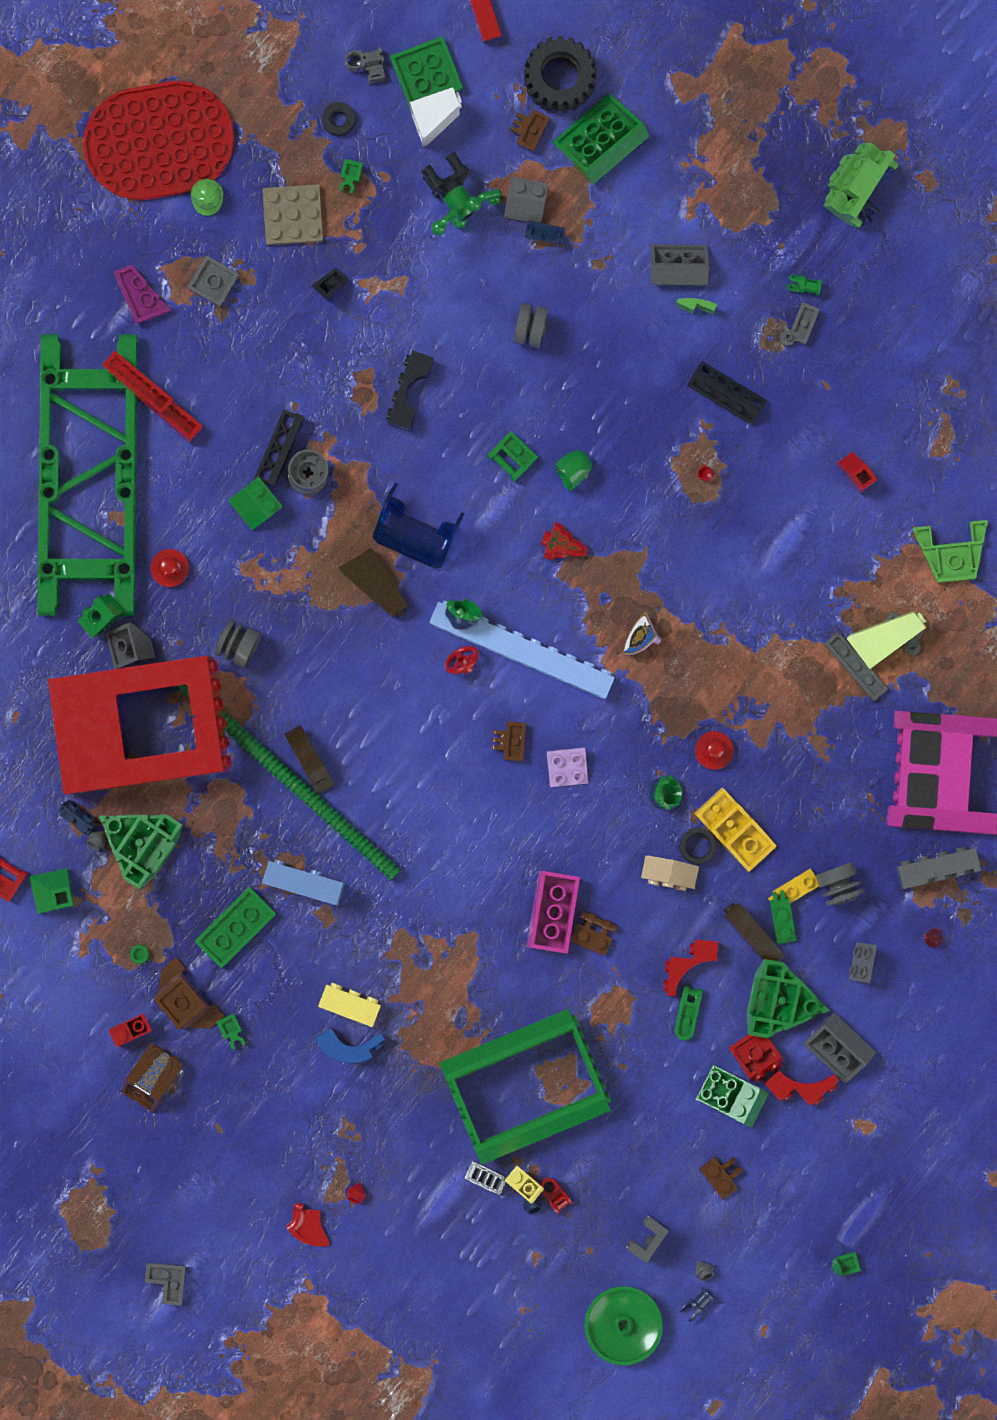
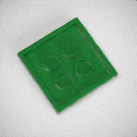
M443 36L390 56L409 108L410 102L453 87L455 93L463 90Z

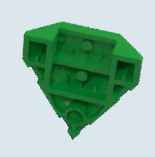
M167 814L99 816L115 859L119 864L123 879L137 889H142L156 876L176 846L183 825Z
M764 959L755 973L747 1007L748 1035L768 1038L779 1031L787 1030L830 1010L819 1001L783 962Z

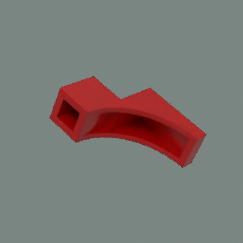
M694 940V943H690L689 955H693L692 959L669 957V961H665V972H668V979L664 980L663 991H666L667 996H675L680 979L690 968L702 962L717 961L718 941Z
M777 1070L764 1084L779 1101L789 1099L794 1094L792 1090L795 1089L809 1106L812 1104L816 1106L823 1100L822 1095L828 1091L830 1093L838 1086L836 1083L839 1079L834 1074H831L829 1077L815 1083H799L787 1078Z

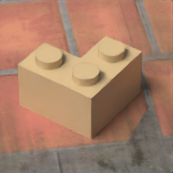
M646 855L641 878L647 879L648 884L659 886L660 882H662L664 887L673 888L675 885L676 890L686 891V888H695L699 866Z

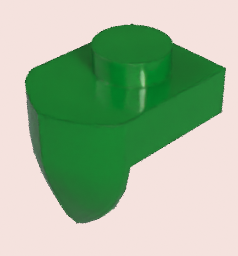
M855 1251L834 1257L832 1260L831 1269L838 1276L861 1271Z

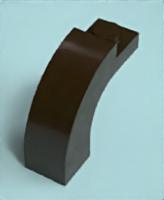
M299 725L285 733V737L317 793L319 794L334 786L333 780L303 727Z

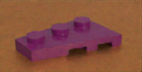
M132 265L114 271L115 278L135 325L171 312L168 305L160 299V296L151 289L145 279Z

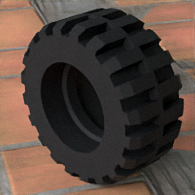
M558 36L557 40H553L551 37L547 39V42L543 43L541 41L537 44V48L532 49L524 69V83L527 87L528 95L533 98V102L536 105L540 104L544 110H547V108L552 109V113H557V110H562V113H568L569 109L574 111L579 108L580 104L584 105L587 102V98L591 97L596 82V63L594 58H591L589 49L585 50L584 44L581 42L575 43L573 38L569 37L568 40H563V36ZM555 60L568 61L578 71L577 82L566 90L552 89L543 81L542 72L544 67Z

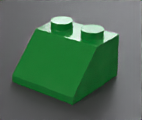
M256 477L228 500L251 530L255 529L283 507L259 477Z

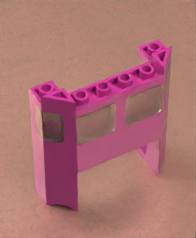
M895 711L893 730L901 732L897 735V745H900V752L896 753V764H899L898 772H895L894 783H897V791L893 793V802H896V806H888L887 826L997 835V814L968 811L973 736L997 738V719Z

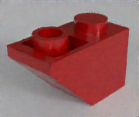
M853 452L837 463L859 494L877 480L869 467Z
M144 1013L109 1029L116 1047H120L152 1031Z

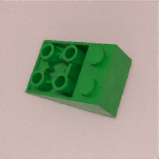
M713 1065L696 1100L752 1128L769 1093Z

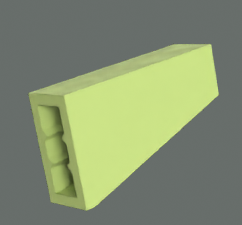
M915 611L852 633L847 636V640L869 669H871L925 629L926 625L924 623L927 621L920 612L917 614Z

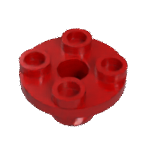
M174 549L160 551L151 562L152 577L158 584L167 588L182 584L189 574V564L186 557Z
M717 731L707 732L698 739L695 746V756L703 767L711 770L721 769L731 761L733 745L725 734Z

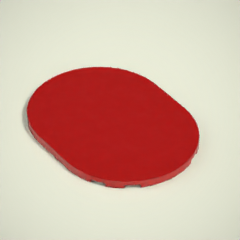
M168 81L129 88L114 93L93 111L83 137L85 160L94 178L109 192L129 200H151L190 193L193 185L199 180L207 178L215 180L220 176L231 158L234 147V128L224 104L208 89L186 81Z

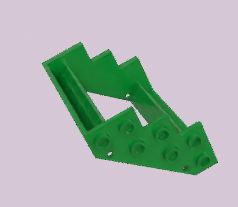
M569 1009L439 1062L481 1165L611 1111L608 1105L611 1099L607 1091L603 1092V1089L606 1088L602 1079H598L601 1075L597 1066H592L595 1062L591 1052L587 1054L590 1051L586 1040L582 1041V1038H584L580 1027H576L579 1026L576 1015L571 1016ZM572 1031L597 1092L480 1141L456 1079Z

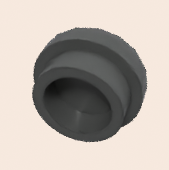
M104 831L90 833L86 842L87 845L95 851L103 849L106 842Z
M698 1261L695 1275L702 1282L707 1281L714 1276V1268L710 1263Z

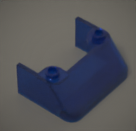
M394 483L384 501L373 533V539L378 544L436 569L441 568L456 538L465 513L461 512L455 524L443 522L439 529L404 514L405 504L394 497L398 486L397 483Z

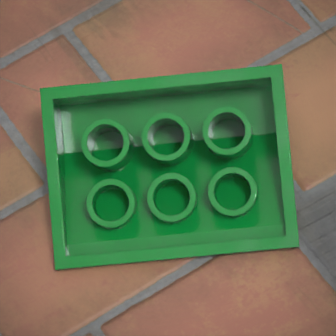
M609 93L553 141V144L575 169L593 185L649 137L644 123Z

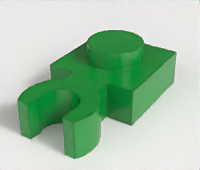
M348 159L344 160L340 179L345 181L340 185V192L343 193L344 187L349 186L351 188L350 195H353L355 190L353 182L359 183L363 163Z
M234 1013L216 1022L224 1039L230 1037V1046L233 1050L236 1049L234 1045L236 1040L241 1041V1044L245 1045L244 1038L238 1035L243 1030Z

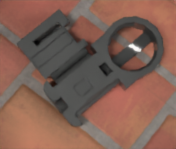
M378 46V50L362 53V50L350 51L346 54V69L351 72L366 69L369 72V76H367L368 84L385 81L382 66L384 64V57L381 47ZM352 56L360 59L354 63L347 62V59Z

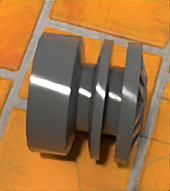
M314 450L297 452L291 458L288 467V480L291 487L302 495L319 493L325 487L328 480V464L326 459ZM307 471H311L309 478L305 477Z
M231 619L226 627L223 628L218 638L215 655L220 657L224 650H226L223 659L227 660L231 654H234L233 664L245 669L257 648L262 633L249 627L245 634H243V624L240 623L235 629L237 621Z
M853 862L815 875L819 887H829V890L822 894V896L832 895L833 899L825 902L826 906L849 902L864 893L863 888L857 890L853 888V886L861 883L860 880L852 882L850 880L851 877L857 874Z

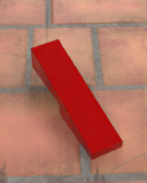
M469 0L482 42L501 37L491 1Z

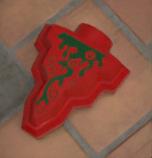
M557 522L554 523L551 532H545L541 546L546 547L543 558L554 560L556 557L565 558L568 555L573 557L586 556L588 548L581 541L574 539L572 533L565 530L564 525Z

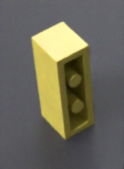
M331 983V986L326 985L318 1007L373 1027L381 1005L378 1004L379 1000L368 996L366 1000L360 997L361 993L349 990L348 993L342 990V986Z

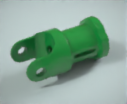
M794 274L789 276L790 281L798 282V284H788V290L798 293H815L819 296L822 279H807L806 276Z

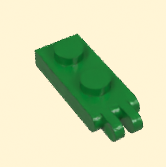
M784 890L780 891V899L777 898L776 892H772L773 900H770L776 942L780 944L796 941L789 897H785Z

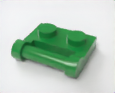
M511 431L487 455L490 460L493 459L511 476L510 479L513 482H516L538 459V456ZM501 450L520 467L517 471L498 454Z

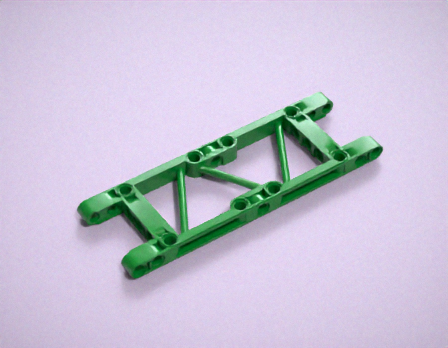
M41 334L38 616H56L57 608L59 607V580H114V599L124 610L120 616H135L137 396L106 369H62V346L60 345L59 334ZM119 334L117 353L136 369H138L137 334ZM49 376L56 378L53 384L46 383ZM63 389H77L78 391H82V389H96L97 391H101V389H115L116 391H126L125 434L52 393V391H63ZM52 402L124 442L125 445L117 449L116 455L60 486L58 477L59 468H61V456L56 447L51 445ZM53 451L55 454L54 458L46 460V453ZM124 452H130V459L123 460L121 458ZM115 463V493L118 500L125 504L124 548L51 506V504L59 500L60 494ZM48 489L54 490V495L51 498L45 497V492ZM125 489L131 491L128 498L121 497V492ZM50 515L123 556L124 559H50ZM47 565L53 566V571L50 574L44 573V568ZM123 565L130 566V571L127 574H121L120 572Z

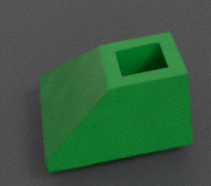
M68 868L30 876L37 914L76 906Z

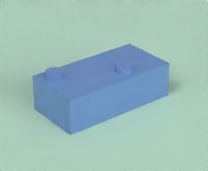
M276 859L275 862L268 861L262 884L333 905H339L344 883L322 877V873L311 870L308 873L285 866L286 862Z

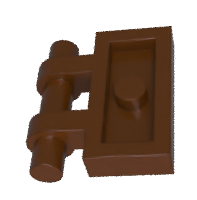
M582 911L580 918L586 920L584 926L576 924L570 941L605 956L613 939L606 936L608 930L615 933L618 926L612 924L608 919L603 920L596 917L594 913L590 912L589 914ZM592 923L602 927L600 933L590 929Z

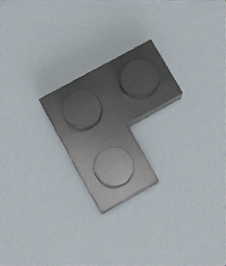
M147 1262L145 1283L164 1284L162 1304L182 1306L186 1266Z

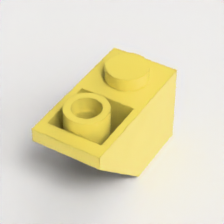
M518 1166L514 1168L505 1180L531 1204L544 1190L533 1177Z

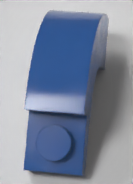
M331 1028L315 1040L321 1049L333 1059L345 1063H358L372 1058L373 1055L370 1049L373 1048L375 1051L383 1046L382 1041L385 1038L380 1033L363 1045L349 1046L344 1044Z

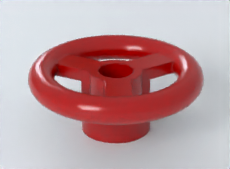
M464 646L455 650L446 659L445 670L450 674H467L471 672L479 658V650L474 646ZM464 652H473V654L467 656L461 655ZM456 657V658H457V659H456V663H455L454 666L451 668V667H450V664H451V662L453 661V659Z

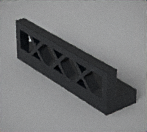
M704 361L700 363L687 384L688 387L751 425L767 401ZM701 369L707 371L710 375L703 373ZM718 380L725 382L726 385L721 384ZM735 390L740 391L742 395L736 393ZM751 400L758 402L760 405L754 404Z
M283 409L254 479L256 477L260 478L262 470L270 467L272 472L269 479H260L264 484L276 488L305 418L299 413L294 414ZM285 416L294 418L291 427L285 429L283 424ZM285 432L286 439L284 444L278 446L275 439L277 435ZM277 450L279 456L276 462L270 464L268 459L269 453Z

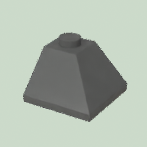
M127 623L105 633L114 669L143 663L155 658L151 639L134 624Z

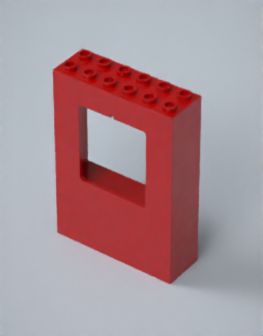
M200 656L48 679L63 793L77 794L230 771L229 767H232L231 756L227 755L229 740L224 733V729L227 726L226 719L222 717L221 712L224 709L223 699L219 698L221 683L220 679L216 677V671H218L217 660H214L212 656ZM186 684L189 690L192 715H196V718H192L196 749L127 760L124 754L117 695Z

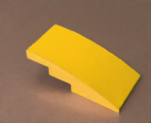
M724 788L718 790L694 813L748 872L776 847L768 835L735 802Z

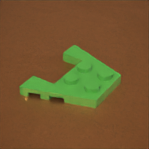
M987 520L969 522L971 542L933 546L931 526L913 528V533L937 583L976 579L988 524Z

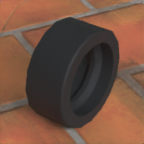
M690 829L680 840V853L691 864L699 865L706 863L712 859L716 852L715 838L706 829ZM702 835L708 840L709 850L706 855L697 858L689 854L686 845L690 837Z

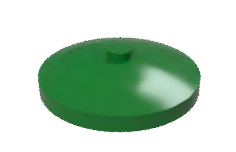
M615 1286L601 1292L591 1302L586 1312L584 1328L590 1347L600 1358L616 1365H632L646 1359L656 1349L661 1339L663 1323L659 1308L648 1294L631 1286Z

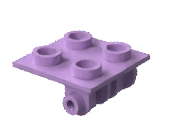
M585 747L547 751L550 787L588 783Z

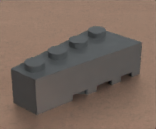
M966 846L957 848L956 853L953 854L945 851L937 853L938 857L932 859L928 855L919 857V862L912 863L911 860L900 862V866L896 867L901 890L981 871L976 848L968 850Z

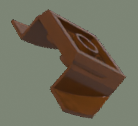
M175 957L161 970L159 988L154 1001L178 1030L186 1028H212L225 1015L215 1003L210 1006L184 976L183 973L187 969Z

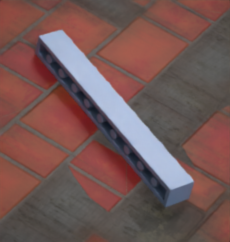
M438 602L429 625L601 699H606L615 678L611 676L612 673L605 669H601V671L594 669L595 665L584 661L582 664L576 661L577 658L570 654H566V656L559 654L560 650L549 646L547 649L541 646L542 643L532 638L529 641L524 639V635L514 631L512 634L506 631L507 628L497 623L495 626L489 624V620L484 617L479 620L476 626L467 630L454 629L445 615L447 602Z

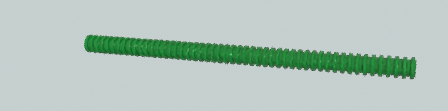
M186 684L174 686L175 689H179L180 693L183 692V696H187V699L190 701L189 690ZM221 710L222 717H225L227 726L224 729V733L227 732L228 736H232L233 741L236 740L237 744H241V748L246 749L245 752H249L251 757H255V761L258 760L259 764H263L264 769L267 768L268 772H272L273 777L276 776L277 780H281V784L286 785L285 788H289L291 793L294 792V796H298L300 801L303 800V804H307L309 809L312 808L313 813L316 812L317 816H321V820L326 821L325 824H329L331 829L334 828V832H338L340 837L343 836V840H347L349 845L352 844V848H356L358 853L361 852L362 857L365 856L367 861H371V865H375L374 868L380 869L379 872H383L384 877L387 876L389 881L395 878L401 871L400 867H396V863H392L391 859H387V855H383V851H379L378 847L373 846L374 843H370L369 839H365L364 834L361 835L360 831H356L355 826L352 827L351 823H347L346 818L343 819L342 815H338V811L333 810L334 807H330L328 802L325 803V799H321L319 794L316 795V791H312L310 786L307 787L306 782L303 783L302 779H298V775L293 774L294 771H290L288 766L285 767V763H281L279 758L276 759V755H272L270 750L267 751V747H263L261 742L258 743V739H254V736L250 735L248 730L245 731V727H241L239 722L236 723V719H232L230 714L227 715L226 710Z

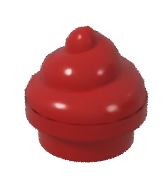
M361 1183L351 1186L346 1192L347 1200L352 1203L361 1204L365 1200L366 1194Z

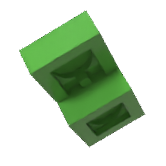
M682 298L677 300L675 306L693 314L695 308H699L713 315L717 304L702 299Z

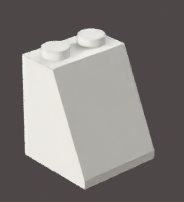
M453 87L410 102L411 114L423 147L427 146L460 115L459 109L462 108V101L459 93H455Z

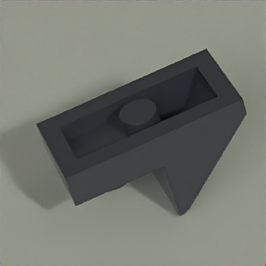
M335 267L314 283L312 287L330 302L335 293L343 288L349 279Z

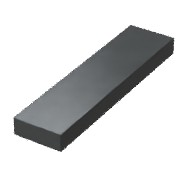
M839 631L823 644L873 702L888 690L887 686L872 669H869L860 655Z

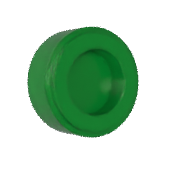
M135 945L130 950V958L136 964H143L149 959V950L144 945Z

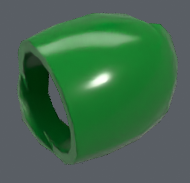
M578 449L562 456L554 465V468L566 489L572 491L588 477L592 469V463L589 455Z

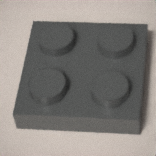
M206 255L187 289L221 308L238 279L239 273Z

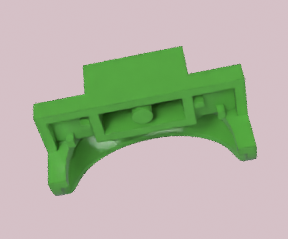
M871 142L860 144L855 151L856 154H847L841 159L840 166L830 176L828 184L830 193L826 196V202L823 207L839 219L854 227L861 226L862 221L857 218V215L888 166L896 170L899 165L893 160L895 157L893 152L890 150L881 151Z

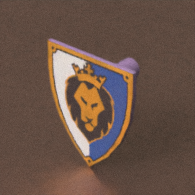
M644 612L631 628L624 645L623 655L637 654L645 650L652 643L659 644L661 642V637L657 635L647 612Z

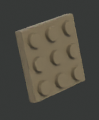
M319 184L262 188L266 246L323 242Z

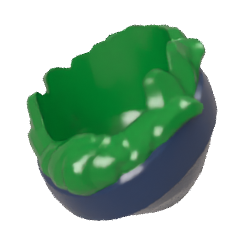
M468 598L458 601L449 600L446 603L445 615L454 629L467 630L476 626L482 618L481 609L474 601L470 602Z
M663 775L652 782L648 789V797L654 807L669 811L671 807L680 804L682 787L672 775L668 777Z

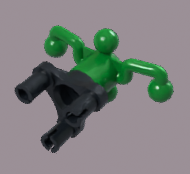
M452 152L445 158L454 170V174L449 177L439 178L431 165L421 170V173L424 175L423 180L432 190L431 194L435 199L442 198L450 209V212L441 220L432 223L431 230L438 236L445 233L446 225L451 220L456 228H464L467 224V219L481 208L483 201L488 200L490 204L498 205L502 200L500 189L484 192L478 197H470L463 187L470 170L466 165H463L456 152Z

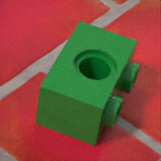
M111 594L98 596L93 600L94 605L87 607L81 613L83 616L78 622L91 638L102 634L124 612Z

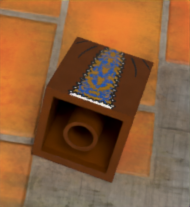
M150 1043L126 1078L121 1093L153 1113L180 1072L183 1064L180 1063L177 1057L166 1054L160 1046Z

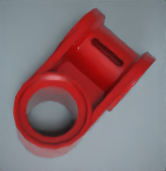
M545 1177L541 1180L540 1185L543 1187L547 1181H551L554 1183V1188L551 1191L543 1190L542 1193L558 1215L561 1209L568 1204H573V1202L554 1178Z

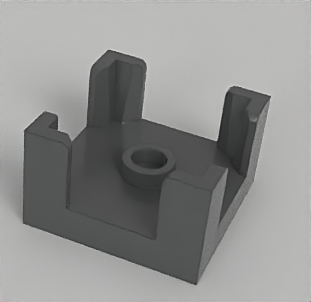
M649 1215L643 1220V1224L654 1233L653 1235L650 1234L645 1240V1247H642L632 1239L626 1245L628 1251L645 1263L649 1261L669 1231Z

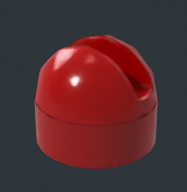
M703 465L698 470L697 476L702 481L709 482L713 479L714 472L709 466Z

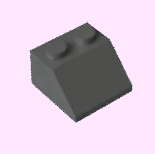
M511 176L504 218L528 223V220L541 223L548 192V183Z

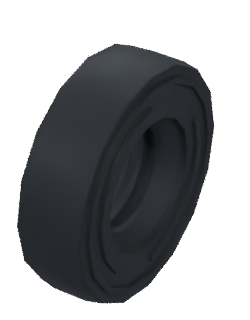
M343 102L329 104L322 114L324 129L334 136L348 134L355 125L353 109ZM336 112H341L346 116V121L341 126H336L331 121L332 115Z

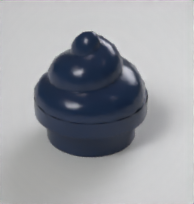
M537 1197L531 1204L525 1199L523 1209L529 1215L536 1214L542 1210V1201Z

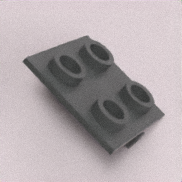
M856 942L853 950L852 966L849 969V980L870 983L877 945Z

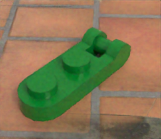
M683 986L674 1033L680 1040H688L694 1034L703 989L697 988L695 990L690 989V986ZM688 996L695 997L694 1003L687 1002Z

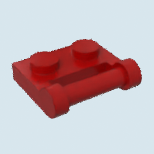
M0 858V867L17 877L15 882L0 874V897L10 902L25 880L28 872L25 870L21 871Z

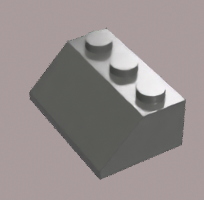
M650 244L651 284L659 286L664 284L677 286L708 285L709 260L707 245Z
M834 1012L803 1043L845 1084L863 1069L876 1053Z

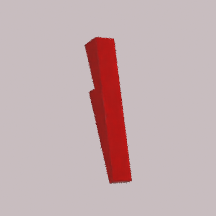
M116 351L102 364L108 372L189 444L202 430L203 426L173 402V398Z

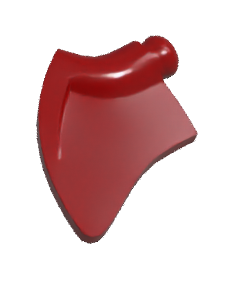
M295 1203L293 1205L292 1221L286 1225L289 1232L297 1240L305 1244L328 1246L329 1240L320 1223V1210L304 1209L303 1203Z

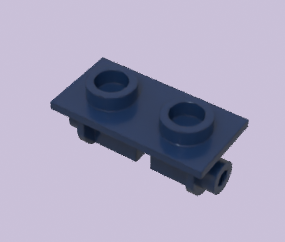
M528 220L525 237L528 240L545 241L558 246V244L562 245L565 228Z
M70 799L65 801L58 810L60 816L70 824L76 819L77 822L74 827L83 834L89 835L93 830L92 828L99 823L92 814L86 813L80 808L78 803Z

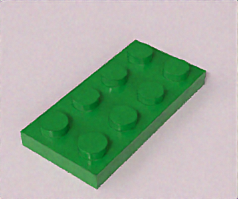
M248 887L194 942L222 969L276 913Z

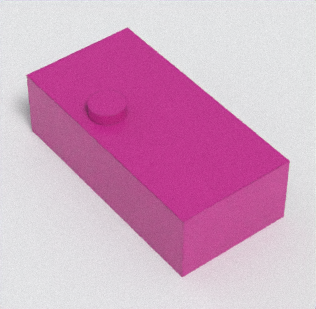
M539 871L526 947L568 954L580 877Z

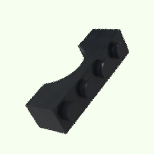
M413 350L411 355L407 354L404 365L407 366L405 373L401 372L398 380L400 384L399 390H395L392 397L394 402L393 408H389L386 415L388 425L408 432L411 431L416 411L411 408L407 401V392L416 381L428 379L434 357Z

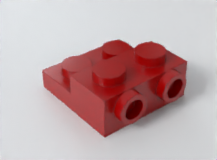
M747 1035L729 1047L751 1082H760L766 1077L765 1073L770 1070L772 1072L777 1071L781 1068V1063L784 1062L769 1037L763 1038Z

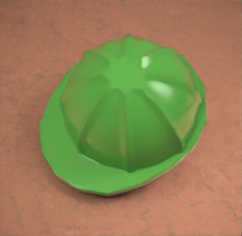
M202 179L193 185L191 200L196 211L208 216L215 214L220 209L223 201V190L215 180Z

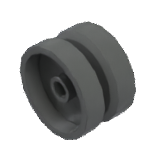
M522 302L513 343L523 345L526 342L527 334H530V347L539 349L542 337H544L546 331L548 307L538 306L533 317L531 316L532 304Z

